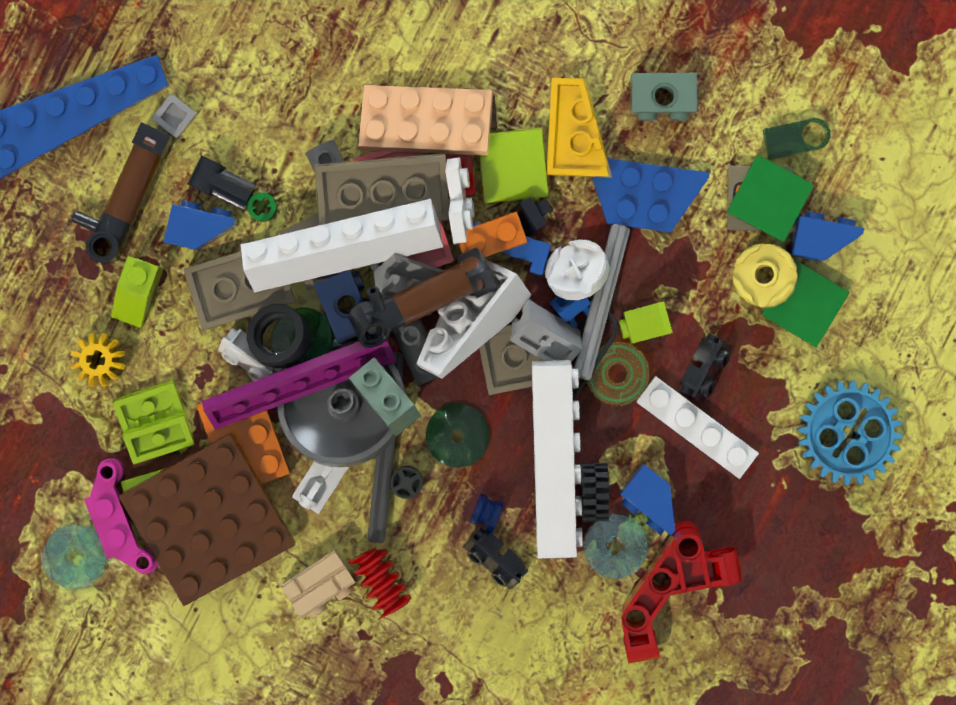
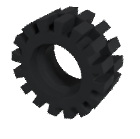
M581 463L582 521H609L608 463Z

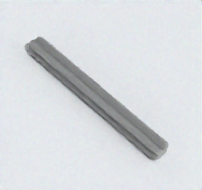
M613 224L610 229L604 252L608 258L610 270L608 279L602 288L593 294L581 339L582 350L578 353L574 369H578L579 379L590 380L595 366L630 232L628 227L621 224Z

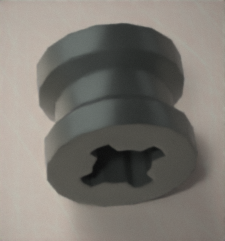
M403 466L393 473L390 486L396 496L402 499H410L419 494L423 486V478L418 469L412 466Z

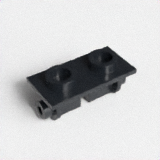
M709 333L706 339L702 338L693 358L703 364L701 368L689 364L679 383L682 385L680 391L689 396L692 395V397L704 403L706 397H710L716 388L717 380L715 379L720 369L725 368L730 360L732 345Z
M480 527L472 536L473 538L464 544L463 548L468 551L467 555L474 563L483 565L492 573L491 577L497 584L512 589L520 583L519 579H522L528 572V569L524 567L526 563L510 549L501 557L497 552L504 543L492 534L490 530L487 529L485 531Z

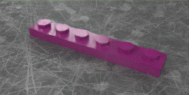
M388 339L381 345L373 348L364 347L360 342H356L203 400V410L216 430L346 381L374 357L382 367L396 362L395 354Z

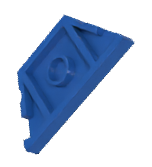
M607 158L612 178L592 177L607 224H621L626 227L671 233L708 180L710 173Z

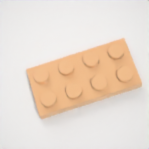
M364 85L358 147L363 151L488 156L493 92L492 90Z

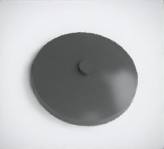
M337 340L320 344L310 349L298 364L359 341L346 340L338 343ZM394 363L383 366L385 371L407 395L404 381ZM350 379L278 406L279 421L290 443L303 456L324 466L350 467L365 463L381 454L396 438L358 392Z

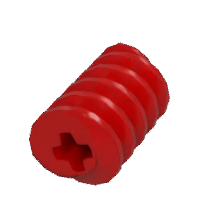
M377 547L351 559L348 561V564L360 565L353 574L354 576L365 575L366 578L360 584V587L372 588L365 597L366 599L377 598L378 601L372 607V610H383L384 613L378 618L381 619L406 606L412 597L410 594L400 595L406 588L405 583L394 584L400 574L399 572H388L394 565L393 560L382 561L388 554V550L376 549Z

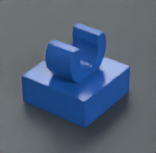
M557 296L549 304L565 323L569 322L576 328L578 323L574 317L581 311L588 316L590 309L588 306L591 302L588 298L566 300Z

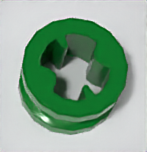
M259 192L249 199L247 210L253 219L259 222H267L275 217L277 203L271 195ZM265 199H268L270 204L267 206L271 208L268 214L262 212L258 216L254 212V210H257V207H254L257 200L263 202Z

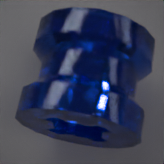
M481 493L469 523L474 525L480 523L485 525L486 530L493 532L505 503L499 500L493 502L488 499L487 495Z

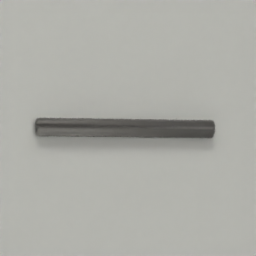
M394 352L396 362L393 363L402 377L404 357L402 353ZM396 438L381 454L376 456L367 537L368 541L374 543H383L385 540Z

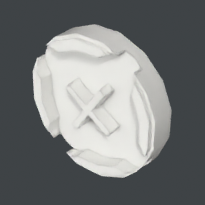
M589 240L568 242L569 245L561 248V246L557 248L547 260L545 276L549 287L557 296L566 300H581L592 296L600 290L608 279L610 270L608 258L598 244Z

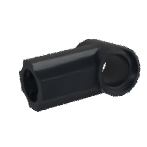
M201 155L187 184L212 197L215 195L245 210L257 185L227 171V168Z

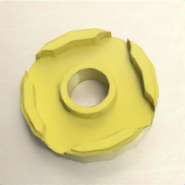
M762 243L749 247L737 258L734 266L733 283L739 295L750 305L760 308L775 307L785 302L794 292L798 281L797 266L793 258L781 246ZM763 267H769L774 271L773 279L766 284L759 283L756 277L757 272Z

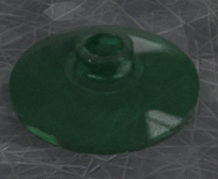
M308 307L295 308L309 322L312 331L311 346L306 356L298 364L329 353L333 341V332L328 319L315 309ZM280 318L272 330L271 348L273 354L286 351L295 339V325L286 318Z
M450 404L440 408L433 414L426 428V443L430 453L437 461L449 467L461 468L472 465L483 456L489 444L490 433L485 418L478 410L469 405ZM454 430L463 432L464 438L462 441L455 442L452 440L451 434Z

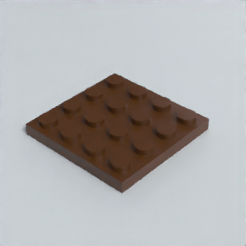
M232 432L118 496L183 606L190 604L296 544Z

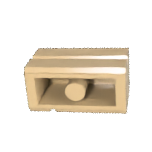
M335 548L281 585V589L301 618L309 614L313 619L328 609L325 604L327 601L335 596L340 601L355 591L352 585L356 583L357 578Z

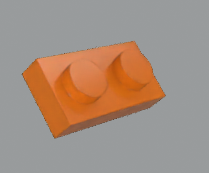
M517 212L474 226L473 230H468L467 242L459 243L462 254L477 247L483 258H487L528 242Z

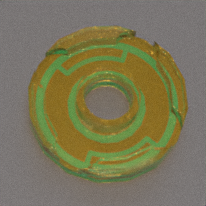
M613 342L592 373L591 379L587 381V385L593 395L604 403L615 406L629 404L638 399L647 388L650 376L648 362L643 353L633 345ZM603 345V346H601V347L599 348L597 357H598V355L600 354V352L602 351V349L604 348L605 345ZM615 364L624 366L627 372L625 380L621 383L612 382L608 376L609 369Z

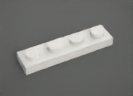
M654 376L636 401L738 479L742 477L759 454L656 376Z

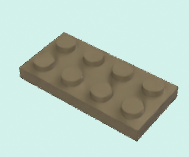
M444 153L314 164L319 225L427 199L432 200L439 221L449 220L448 184L445 172L446 155Z

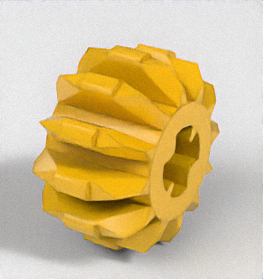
M95 333L88 334L89 344L83 339H79L77 344L82 349V352L71 351V356L79 358V362L72 363L71 368L83 369L78 374L77 379L84 380L89 375L88 386L91 387L96 385L98 379L102 387L108 386L107 375L114 381H117L120 377L114 368L125 369L126 367L124 363L117 362V358L126 355L125 351H114L120 342L114 339L108 344L109 335L106 333L101 334L99 342ZM102 352L101 358H105V363L95 368L96 362H92V356L99 355Z

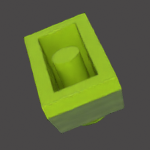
M128 256L117 284L111 317L142 328L164 268Z
M664 301L623 312L624 319L618 320L623 339L629 338L630 344L672 333Z

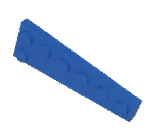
M154 55L0 110V179L29 165L44 154L56 150L71 139L83 135L98 124L121 114L125 109L131 108L169 87L159 56Z

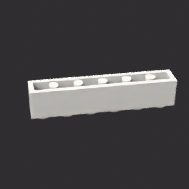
M431 199L241 244L243 271L254 293L384 262L394 253L405 257L443 248L440 223Z
M571 360L532 361L538 558L577 557L576 547L583 546L582 528H576V516H582L581 496H575V484H581L580 464L574 465V452H580V433L573 432V420H579V401H573L572 388H579L578 369H572Z

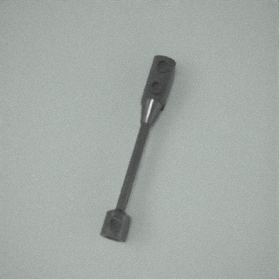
M335 140L320 144L305 153L314 173V164L345 162ZM383 262L370 265L373 273ZM420 318L393 331L392 334L417 386L437 378L436 375L420 368L416 364L429 334L422 319Z

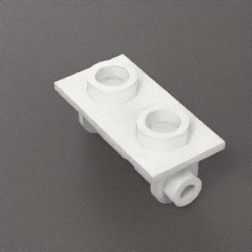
M232 328L226 338L222 339L218 348L222 357L232 365L238 364L248 371V376L253 381L283 370V368H273L257 359L249 350L246 340L247 334L241 329L237 331ZM264 347L269 353L274 354L273 352H271L270 350H268L266 347Z
M314 462L292 495V498L299 501V504L304 508L311 509L319 514L349 467H329Z

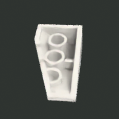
M485 259L497 289L477 299L472 293L439 309L440 317L436 327L430 330L416 364L442 379L509 324L522 309L524 303L531 297L530 292L516 273Z

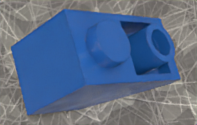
M182 200L181 206L172 204L164 242L199 251L236 228L239 220L231 218L232 211L213 207L212 213L200 210L201 204Z
M806 212L805 217L799 216L795 221L789 254L794 257L820 262L824 261L863 235L864 228L857 227L856 220L837 218L836 223L825 221L824 214Z
M642 463L620 490L619 494L624 497L621 504L635 515L640 510L649 517L646 524L661 535L665 530L668 534L672 535L675 531L670 484Z

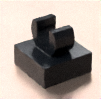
M530 196L512 208L511 212H517L526 237H529L547 225L543 216L553 209L547 199L535 205Z

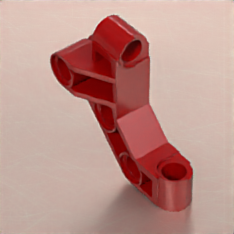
M681 521L675 525V531L668 538L621 608L623 639L628 664L660 658L652 621L670 595L712 587L730 586L743 580L737 548L724 547L704 552L698 526L690 521ZM686 538L694 539V541L688 545L680 543L683 539ZM659 572H664L670 576V580L664 585H658L653 582V576ZM638 609L644 613V617L638 622H633L627 618V614L631 610Z

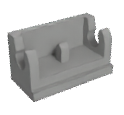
M394 253L374 271L375 286L380 289L383 299H386L444 270Z
M529 299L523 305L521 319L519 320L515 317L512 321L510 341L544 361L571 360L572 362L582 350L581 332L579 329L569 323H565L561 318Z

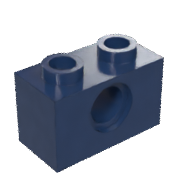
M347 270L314 278L313 285L337 342L341 343L355 337L356 334L348 321V315L353 307L364 302L359 290L365 287L358 270L354 272ZM344 295L352 296L356 300L355 305L349 310H343L337 305L339 298Z

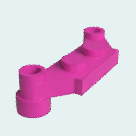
M116 458L105 459L97 468V476L90 497L85 498L84 501L107 559L115 557L135 568L139 573H152L158 568L159 564L149 547L141 548L139 546L125 508L118 497L119 493L116 484L124 476V465ZM107 466L113 469L112 477H108L105 474ZM142 556L149 560L148 567L141 565L140 558Z

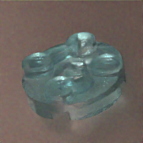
M609 514V521L594 522L588 528L583 540V551L593 570L604 577L620 579L639 570L647 556L648 541L642 527L632 518L623 514ZM613 537H618L620 543L625 544L624 550H619L618 555H612L611 549L606 548V544L611 543Z
M71 524L57 529L47 540L41 555L46 575L52 581L54 580L57 584L62 585L61 587L72 590L82 589L93 584L103 575L108 562L97 531L94 528L81 524ZM71 548H76L78 552L83 553V558L80 559V565L75 566L73 561L67 560V555L71 554Z

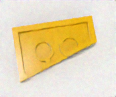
M552 78L546 175L612 178L587 81L583 78Z

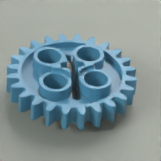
M851 380L847 389H845L842 381L836 383V391H833L831 387L826 385L824 386L826 396L823 397L818 393H814L813 396L817 403L815 405L810 403L804 404L810 411L809 415H799V418L805 421L806 425L796 428V431L805 433V438L797 441V444L807 445L808 447L801 455L804 458L811 456L814 458L809 464L810 468L813 469L819 465L821 466L819 471L820 477H824L831 472L830 478L833 483H836L839 477L842 476L844 485H849L852 477L855 478L857 484L861 485L863 484V475L865 474L870 480H875V469L885 473L886 469L883 462H895L894 458L889 454L890 451L901 450L899 446L893 444L894 439L903 438L902 434L894 432V428L902 424V421L892 420V416L898 412V409L886 408L891 399L885 397L879 400L880 389L876 388L869 394L868 383H863L859 390H857L856 382ZM847 401L852 406V414L849 418L843 420L839 417L837 408L842 402ZM865 408L866 414L853 428L856 437L854 439L847 438L841 447L839 455L833 457L834 450L846 437V433L843 432L844 427L851 428L855 424L860 411ZM871 419L876 420L879 424V432L874 437H868L864 431L865 424ZM826 428H830L835 434L834 442L829 446H823L819 440L820 433ZM857 446L862 452V457L858 463L850 464L847 460V451L851 447Z

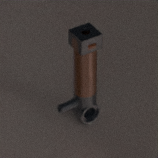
M141 122L132 140L134 144L100 220L78 210L73 213L71 217L73 223L94 232L87 240L86 251L95 262L111 264L121 257L123 245L163 158L166 159L175 138ZM108 239L112 243V250L107 256L102 257L98 253L97 246L101 240Z
M476 247L458 256L459 264L386 299H383L378 287L373 286L369 288L367 295L370 302L356 305L348 315V321L362 346L367 348L379 346L388 339L391 332L473 293L477 299L496 290L491 270L479 249Z

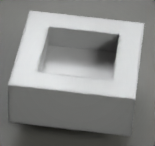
M170 94L151 119L179 140L198 114L173 94Z

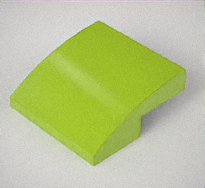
M542 128L490 133L488 156L480 155L484 203L522 200L530 196L531 198L549 197Z
M174 379L113 399L112 404L123 430L122 436L133 465L195 444Z

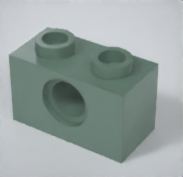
M697 73L631 74L630 115H638V121H656L657 115H670L671 121L689 120V115L696 114ZM660 89L669 91L672 96L671 104L666 106L658 104L655 100V92Z
M375 357L349 377L358 392L395 436L399 435L421 417L412 401Z

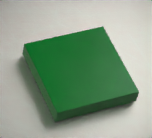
M757 154L726 213L783 243L811 193L814 184Z
M794 259L798 273V281L794 292L785 302L775 307L764 308L760 315L817 348L850 292Z

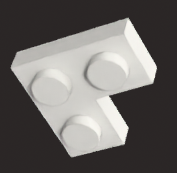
M459 157L447 159L445 169L450 196L448 214L453 244L467 242L468 230H473L472 218H474L472 198L467 199L465 188L470 187L468 169L461 167Z

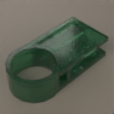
M811 118L762 130L768 160L820 150L828 144L831 137L828 124L819 118ZM809 123L819 124L824 129L825 139L818 147L807 145L802 138V130Z

